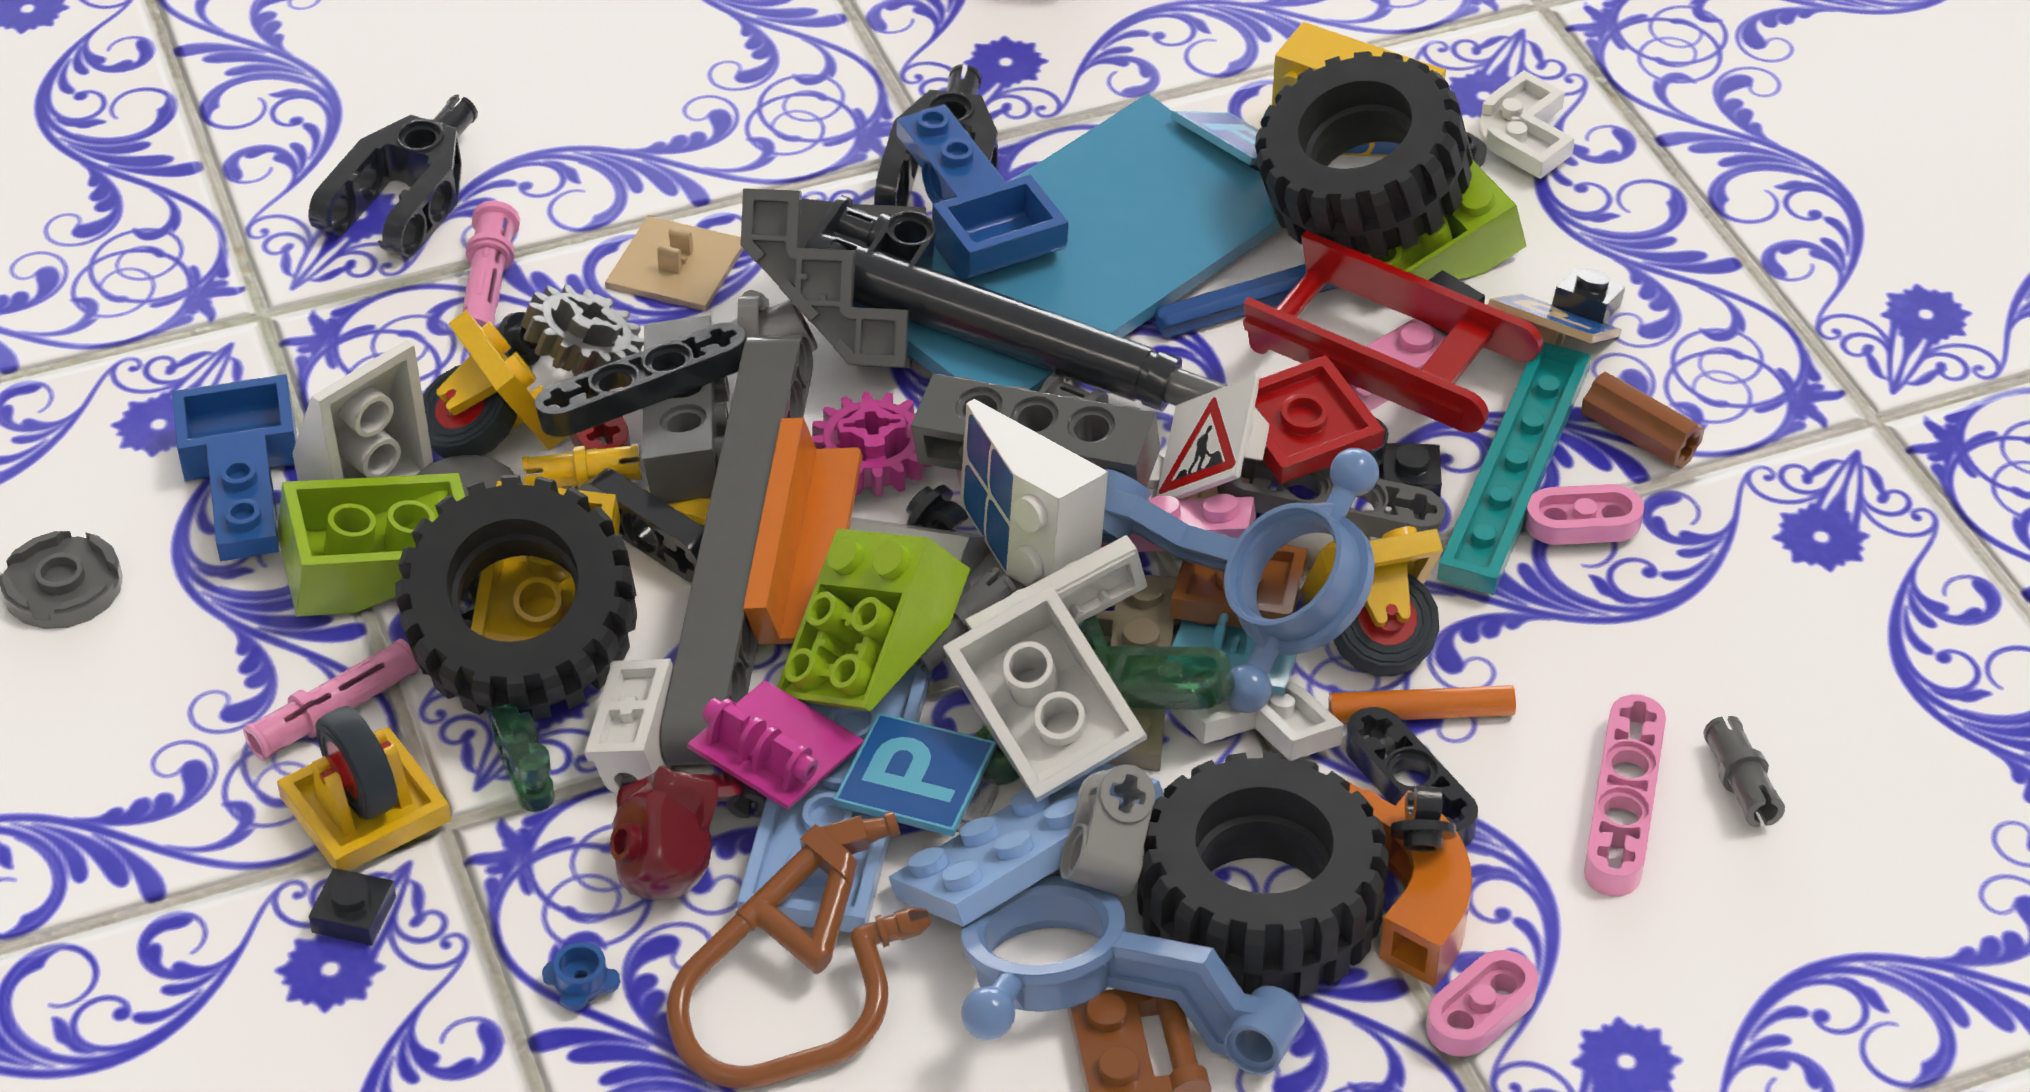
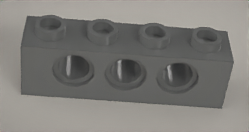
M711 315L644 324V350L713 325ZM672 367V368L664 369V370H662V371H669V370L676 369V368H678V367ZM728 376L643 408L642 460L650 493L663 502L671 503L711 497L729 416L726 403L730 402Z
M935 373L932 374L911 424L918 463L962 471L966 403L973 399L1100 468L1122 473L1145 487L1148 485L1160 452L1156 412L1142 410L1134 406H1118L1085 400L1077 396H1061L1032 391L1020 386L1009 387L975 381L968 377H952Z

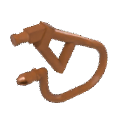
M893 811L883 813L884 817L862 820L860 815L823 827H819L817 824L812 826L800 838L802 849L735 912V915L681 967L669 990L666 1007L667 1024L671 1040L678 1055L699 1077L726 1088H760L842 1063L859 1053L874 1038L884 1020L889 998L888 981L877 945L882 944L883 948L890 946V942L900 939L906 940L921 935L931 925L928 910L909 907L882 917L880 914L874 916V922L860 925L853 929L850 939L865 985V1004L860 1017L851 1029L831 1042L759 1064L747 1066L732 1065L715 1059L701 1047L692 1028L689 1008L693 992L701 979L745 936L754 931L758 926L815 975L824 971L832 960L858 867L857 861L852 854L870 849L869 844L887 836H890V838L900 836L898 823ZM820 868L828 874L812 935L810 936L780 911L778 907Z

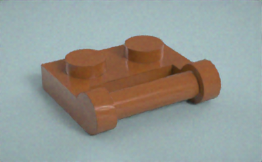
M1119 989L1104 990L1089 1001L1068 1008V1016L1085 1092H1211L1207 1069L1198 1064L1187 1017L1177 1001ZM1159 1015L1173 1071L1169 1075L1155 1077L1141 1017Z

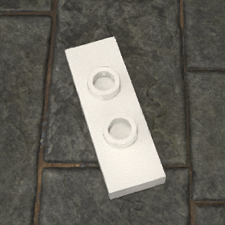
M1125 535L1099 550L1067 564L1064 568L1032 585L1015 591L1009 597L968 617L965 621L970 631L1052 584L1076 624H1079L1148 587L1137 548L1130 538Z

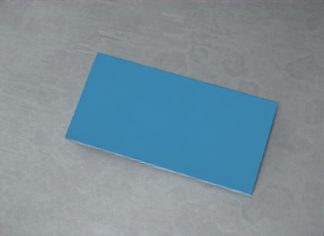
M1147 93L1016 177L1019 178L1031 174L1069 222L1067 246L1062 250L964 281L1124 337L1155 316V311L1159 307L1174 303L1283 227L1280 226L1274 215L1260 172L1171 119L1172 110ZM934 245L932 269L960 279ZM853 301V307L855 308H873L861 304L859 302ZM909 321L907 354L932 374L968 377L975 381L1009 387L1020 386L1038 392L1046 379L1053 374V372Z

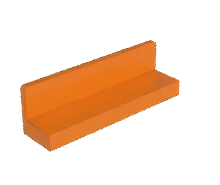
M804 417L781 418L743 605V610L758 644L794 643L836 529L849 530L863 457L862 453L857 447L816 449Z

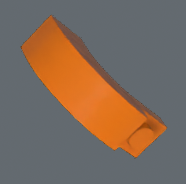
M1350 783V793L1359 791L1374 808L1373 816H1376L1382 822L1387 836L1386 849L1389 851L1388 870L1399 880L1405 890L1383 917L1379 958L1435 988L1455 962L1465 937L1472 887V871L1467 850L1457 831L1455 838L1443 841L1442 850L1417 852L1404 849V840L1394 838L1390 833L1392 823L1406 820V794L1395 806L1383 800L1375 792L1364 790ZM1441 813L1440 821L1449 822L1448 819Z

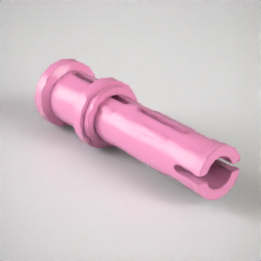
M495 200L485 201L477 205L473 210L471 224L475 233L467 242L465 253L471 266L463 311L467 310L481 327L489 321L493 325L495 323L503 272L513 263L515 249L511 241L519 231L520 226L518 212L511 205ZM505 219V226L503 228V220Z

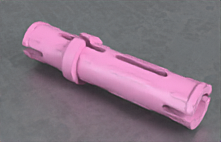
M399 638L393 642L394 644L346 669L341 674L311 691L306 692L300 689L288 697V704L258 721L244 726L243 733L248 746L261 761H266L271 755L306 735L310 738L317 737L315 724L323 715L343 706L355 708L405 678L419 673L420 667L415 661L409 644Z

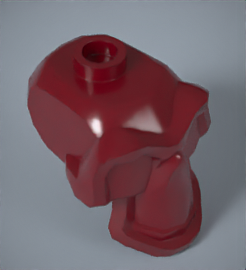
M659 766L653 774L620 787L616 797L617 811L612 822L613 831L610 838V852L615 859L618 880L631 895L651 901L679 898L688 893L703 878L710 862L712 840L709 826L717 802L729 801L740 795L743 791V782L725 771L722 773H712L711 775L675 772L668 767Z

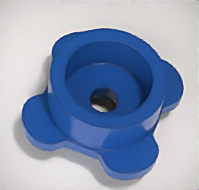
M575 942L566 945L557 952L553 961L548 962L542 970L544 983L557 989L561 995V1005L568 1010L583 1009L587 1002L594 1000L599 994L613 993L620 985L618 971L606 966V959L602 950L596 945L587 942Z

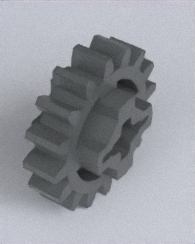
M564 285L561 293L552 286H546L543 294L535 292L521 321V327L527 329L524 334L525 341L538 343L534 352L538 356L550 355L554 358L553 367L556 369L561 368L568 372L572 370L573 376L641 352L644 344V339L638 336L641 331L640 325L627 323L630 316L628 311H615L611 308L613 300L597 294L594 296L592 290L586 289L583 295L577 294L570 285Z

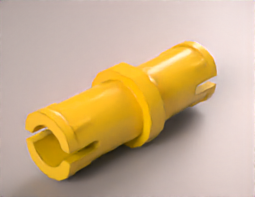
M635 443L630 446L588 450L586 446H576L573 451L536 457L523 456V471H526V474H534L523 476L524 484L534 485L535 478L540 476L556 480L557 488L578 486V489H580L582 484L605 468L613 469L629 480H643L642 466L637 462L641 461L639 445Z

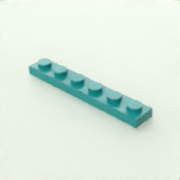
M1543 342L1542 350L1536 358L1527 362L1439 561L1437 580L1491 595L1495 594L1524 526L1529 500L1532 494L1540 488L1589 372L1591 354Z

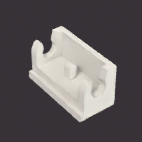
M670 658L612 661L584 754L587 761H594L604 785L615 794H618V790L622 786V777L618 773H629L635 776L637 780L653 774L659 766L671 769V765H667L664 761L661 750V724L674 668Z

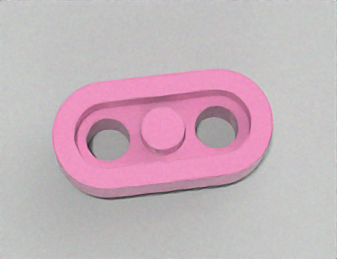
M1617 484L1548 487L1532 494L1527 505L1525 526L1532 537L1550 545L1621 542L1633 538L1640 531L1644 503L1635 491Z
M1495 950L1479 957L1430 1001L1426 1032L1431 1043L1442 1052L1453 1056H1471L1484 1050L1533 1006L1538 985V973L1533 963L1525 956L1509 950ZM1496 990H1504L1510 994L1502 995L1497 993Z

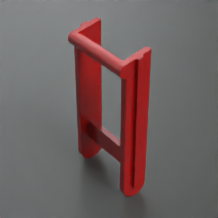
M1307 230L1301 236L1307 273L1276 308L1250 297L1243 302L1245 313L1243 327L1248 332L1249 345L1256 353L1266 354L1271 350L1300 363L1327 355L1349 384L1465 433L1479 431L1489 417L1488 407L1478 394L1455 384L1480 351L1486 348L1512 360L1528 362L1535 359L1543 347V338L1539 330L1526 320ZM1328 282L1449 334L1423 367L1418 369L1297 317Z

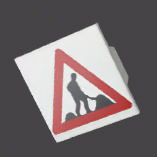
M1255 374L1176 405L1156 497L1171 496L1176 499H1182L1238 479L1241 475L1244 458L1258 461L1263 460L1270 425L1255 408L1259 376Z

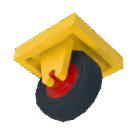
M465 310L448 323L470 353V356L461 365H457L439 375L423 394L432 450L444 459L460 455L484 456L494 450L509 435L512 428L523 422L549 451L567 438V436H550L542 431L534 401L544 388L541 385L534 390L530 387V385L536 382L537 377L517 352L507 358L504 353L511 349V346L491 321L481 327L471 314Z
M1412 526L1400 527L1385 533L1381 539L1369 541L1375 565L1369 596L1355 620L1333 640L1340 655L1355 669L1373 676H1397L1416 668L1432 651L1440 628L1438 606L1429 589L1424 586V583L1443 552L1437 528L1417 532L1416 528ZM1335 541L1328 543L1324 546L1323 550H1320L1301 588L1300 597L1303 607L1320 592L1329 578L1336 555Z
M350 706L339 707L323 715L316 722V736L323 757L276 780L280 798L332 868L351 871L452 820L449 803L388 726L373 732L364 718Z

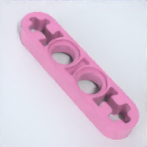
M1630 694L1620 697L1613 703L1609 714L1584 866V876L1589 886L1598 893L1607 896H1624L1637 889L1642 879L1666 715L1660 703L1644 695ZM1630 722L1642 723L1640 741L1628 739ZM1619 763H1633L1641 767L1645 774L1637 778H1627L1615 772L1613 767ZM1612 809H1625L1635 814L1638 821L1629 825H1620L1611 821L1605 813ZM1611 846L1623 848L1621 869L1608 867Z

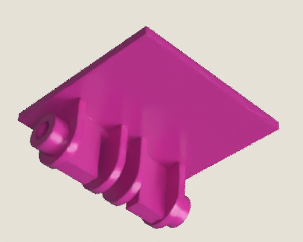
M764 680L737 703L729 698L723 701L717 698L710 700L702 713V719L708 723V727L687 744V748L781 807L789 810L859 749L864 740Z

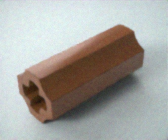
M1606 371L1593 380L1588 393L1582 401V414L1678 469H1682L1692 460L1695 451L1702 443L1705 427Z

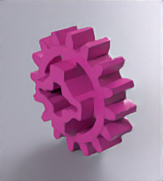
M863 392L862 401L854 403L845 396L841 398L840 410L826 406L823 409V421H813L812 439L816 449L853 447L860 449L863 457L856 496L863 491L864 487L872 488L876 497H882L885 486L891 485L899 492L905 491L906 478L920 482L923 479V467H932V465L918 463L911 429L916 413H914V401L910 399L897 405L893 403V393L888 392L881 401L873 400L870 392Z

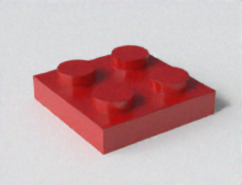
M1327 355L1259 379L1255 408L1270 425L1263 461L1280 484L1331 466L1334 458L1343 450L1360 448L1369 452L1383 446L1384 428Z

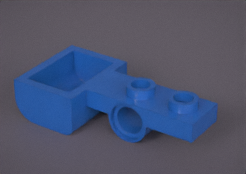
M946 105L924 109L921 112L897 118V137L920 165L924 188L932 202V221L936 228L935 247L960 279H970L1062 250L1067 246L1069 222L1031 174L1005 181Z
M287 374L172 391L176 444L184 481L210 478L216 546L220 562L279 553L276 523L278 516L270 468L295 465L292 453L297 441L296 423Z

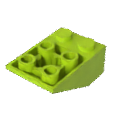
M1473 160L1470 167L1472 177L1469 188L1464 194H1461L1463 200L1453 215L1448 216L1445 214L1443 216L1444 224L1431 236L1427 233L1419 236L1418 244L1406 250L1399 246L1388 250V256L1375 259L1426 280H1429L1441 270L1457 279H1464L1484 274L1527 247L1517 205Z
M836 529L777 687L804 703L870 712L950 625L970 568L929 537Z

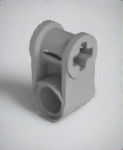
M1123 764L1110 770L1091 774L1083 781L1078 792L1071 830L1061 855L1060 874L1063 879L1123 897L1128 896L1132 892L1142 869L1144 843L1152 808L1155 803L1153 781L1143 769L1135 765ZM1114 786V795L1123 799V805L1120 808L1119 799L1110 795V788ZM1140 799V802L1135 804V800Z

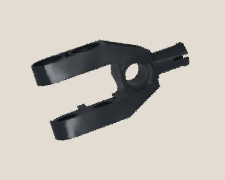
M963 64L954 66L949 73L946 91L930 89L897 117L900 118L921 112L924 109L946 105L998 171V131L982 95H977L982 77L980 72L973 66H967L964 79H960ZM897 118L893 122L879 167L875 185L874 205L907 206L919 168L917 161L897 137Z
M455 94L448 99L446 105L434 119H425L410 114L361 138L313 193L308 210L311 226L337 236L343 235L389 182L398 180L406 183L411 188L409 190L404 189L398 195L399 202L388 215L383 227L382 241L379 240L378 244L385 251L404 257H412L458 204L462 172V159L458 138L478 117V111L474 103L465 96L458 103L460 97L458 94Z

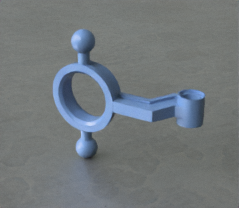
M1349 448L1343 450L1334 458L1330 467V478L1334 487L1326 502L1311 504L1289 503L1276 507L1252 522L1238 539L1188 525L1149 502L1151 492L1144 485L1122 473L1104 469L1108 471L1102 533L1103 542L1110 544L1125 535L1130 538L1133 533L1143 537L1180 560L1224 573V590L1231 609L1237 614L1243 630L1254 640L1255 644L1246 664L1232 668L1223 681L1222 691L1224 699L1234 710L1243 713H1253L1259 711L1268 703L1272 693V684L1268 673L1278 654H1302L1328 644L1344 632L1362 610L1373 583L1374 555L1366 535L1346 516L1355 498L1370 492L1378 481V464L1375 458L1366 450ZM1309 533L1332 535L1336 544L1335 561L1329 578L1320 592L1307 605L1291 615L1279 619L1263 618L1257 605V588L1261 574L1272 556L1286 543L1299 536Z
M1046 876L966 926H961L963 951L967 960L976 969L977 981L980 986L965 998L961 1007V1019L965 1029L973 1037L980 1040L992 1041L1003 1037L1014 1023L1015 1009L1034 1012L1066 1009L1091 1000L1106 988H1113L1177 1001L1211 1052L1227 1055L1233 1064L1247 1073L1266 1075L1276 1070L1304 1023L1302 1006L1286 990L1275 986H1262L1255 989L1251 995L1244 994L1213 948L1126 932L1125 912L1122 904L1114 894L1065 880L1061 876ZM1042 928H1071L1090 933L1099 938L1084 953L1050 964L1029 965L1013 963L998 957L992 952L1000 944L1016 935Z

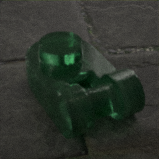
M510 703L489 709L488 715L495 745L519 805L530 812H539L549 808L555 800L553 780L549 776L551 771L549 751L539 743L531 713L529 711L519 713L516 705H510Z

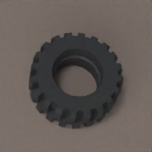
M1369 51L1354 52V58L1341 60L1337 56L1325 60V66L1315 71L1311 67L1298 75V82L1293 86L1286 84L1276 95V106H1268L1260 121L1261 127L1256 134V161L1278 223L1281 227L1287 229L1289 236L1299 244L1303 245L1301 236L1307 230L1363 254L1371 253L1373 258L1388 256V250L1402 246L1403 250H1406L1418 244V237L1424 233L1431 236L1444 224L1443 216L1445 214L1452 216L1462 202L1461 194H1464L1469 188L1472 177L1470 169L1473 163L1471 148L1455 92L1450 90L1448 82L1438 72L1430 71L1428 65L1411 57L1405 62L1403 57L1397 53L1383 51L1382 56H1372V53ZM1372 142L1400 144L1390 154L1369 165L1347 169L1328 167L1330 163L1344 152L1363 144Z
M520 475L501 476L502 485L486 488L484 480L466 485L469 495L457 502L449 494L435 505L438 517L433 522L427 518L420 520L412 531L416 547L403 548L398 563L402 578L395 582V600L401 614L399 619L415 661L424 675H430L435 689L447 699L458 696L463 709L477 715H481L486 707L494 708L497 720L516 721L519 710H531L534 720L552 717L549 707L551 705L565 701L570 710L585 702L583 689L591 683L596 689L600 690L606 683L612 661H624L630 648L628 632L636 629L637 608L635 597L637 594L629 555L621 535L615 534L613 521L601 507L590 510L588 496L573 487L568 488L564 495L559 494L556 480L538 476L535 478L534 486L522 485ZM515 556L541 557L560 565L571 574L575 583L576 595L570 609L554 627L537 637L513 642L493 640L471 630L462 618L460 605L466 589L481 571L500 560Z
M1244 752L1228 755L1225 758V762L1215 765L1213 760L1202 763L1191 769V778L1188 779L1181 775L1164 789V797L1160 796L1157 798L1153 805L1144 843L1143 865L1137 887L1138 913L1143 917L1142 928L1147 936L1213 948L1245 994H1251L1255 989L1262 986H1275L1287 992H1294L1296 998L1312 994L1318 990L1319 982L1324 981L1329 986L1348 975L1349 966H1355L1363 961L1371 950L1372 939L1378 936L1382 922L1389 851L1386 849L1387 836L1382 822L1376 816H1373L1374 808L1359 791L1350 793V783L1332 770L1328 775L1319 772L1317 763L1299 757L1296 763L1282 760V753L1264 752L1263 758H1247V754ZM1265 858L1289 864L1305 873L1312 881L1299 888L1285 892L1257 893L1234 887L1219 879L1212 871L1226 863L1240 859Z

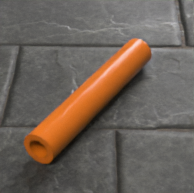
M1513 685L1329 693L1328 710L1341 723H1348L1350 717L1355 712L1369 707L1389 710L1397 715L1401 721L1514 716L1516 713V694Z

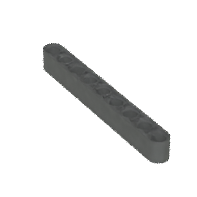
M806 334L749 336L746 338L661 724V750L667 765H714L687 748V744L708 727V723L702 719L703 710L713 698H717L720 701L729 698L737 703L749 691L758 642L743 610L781 418H802L805 413L813 371L812 348Z

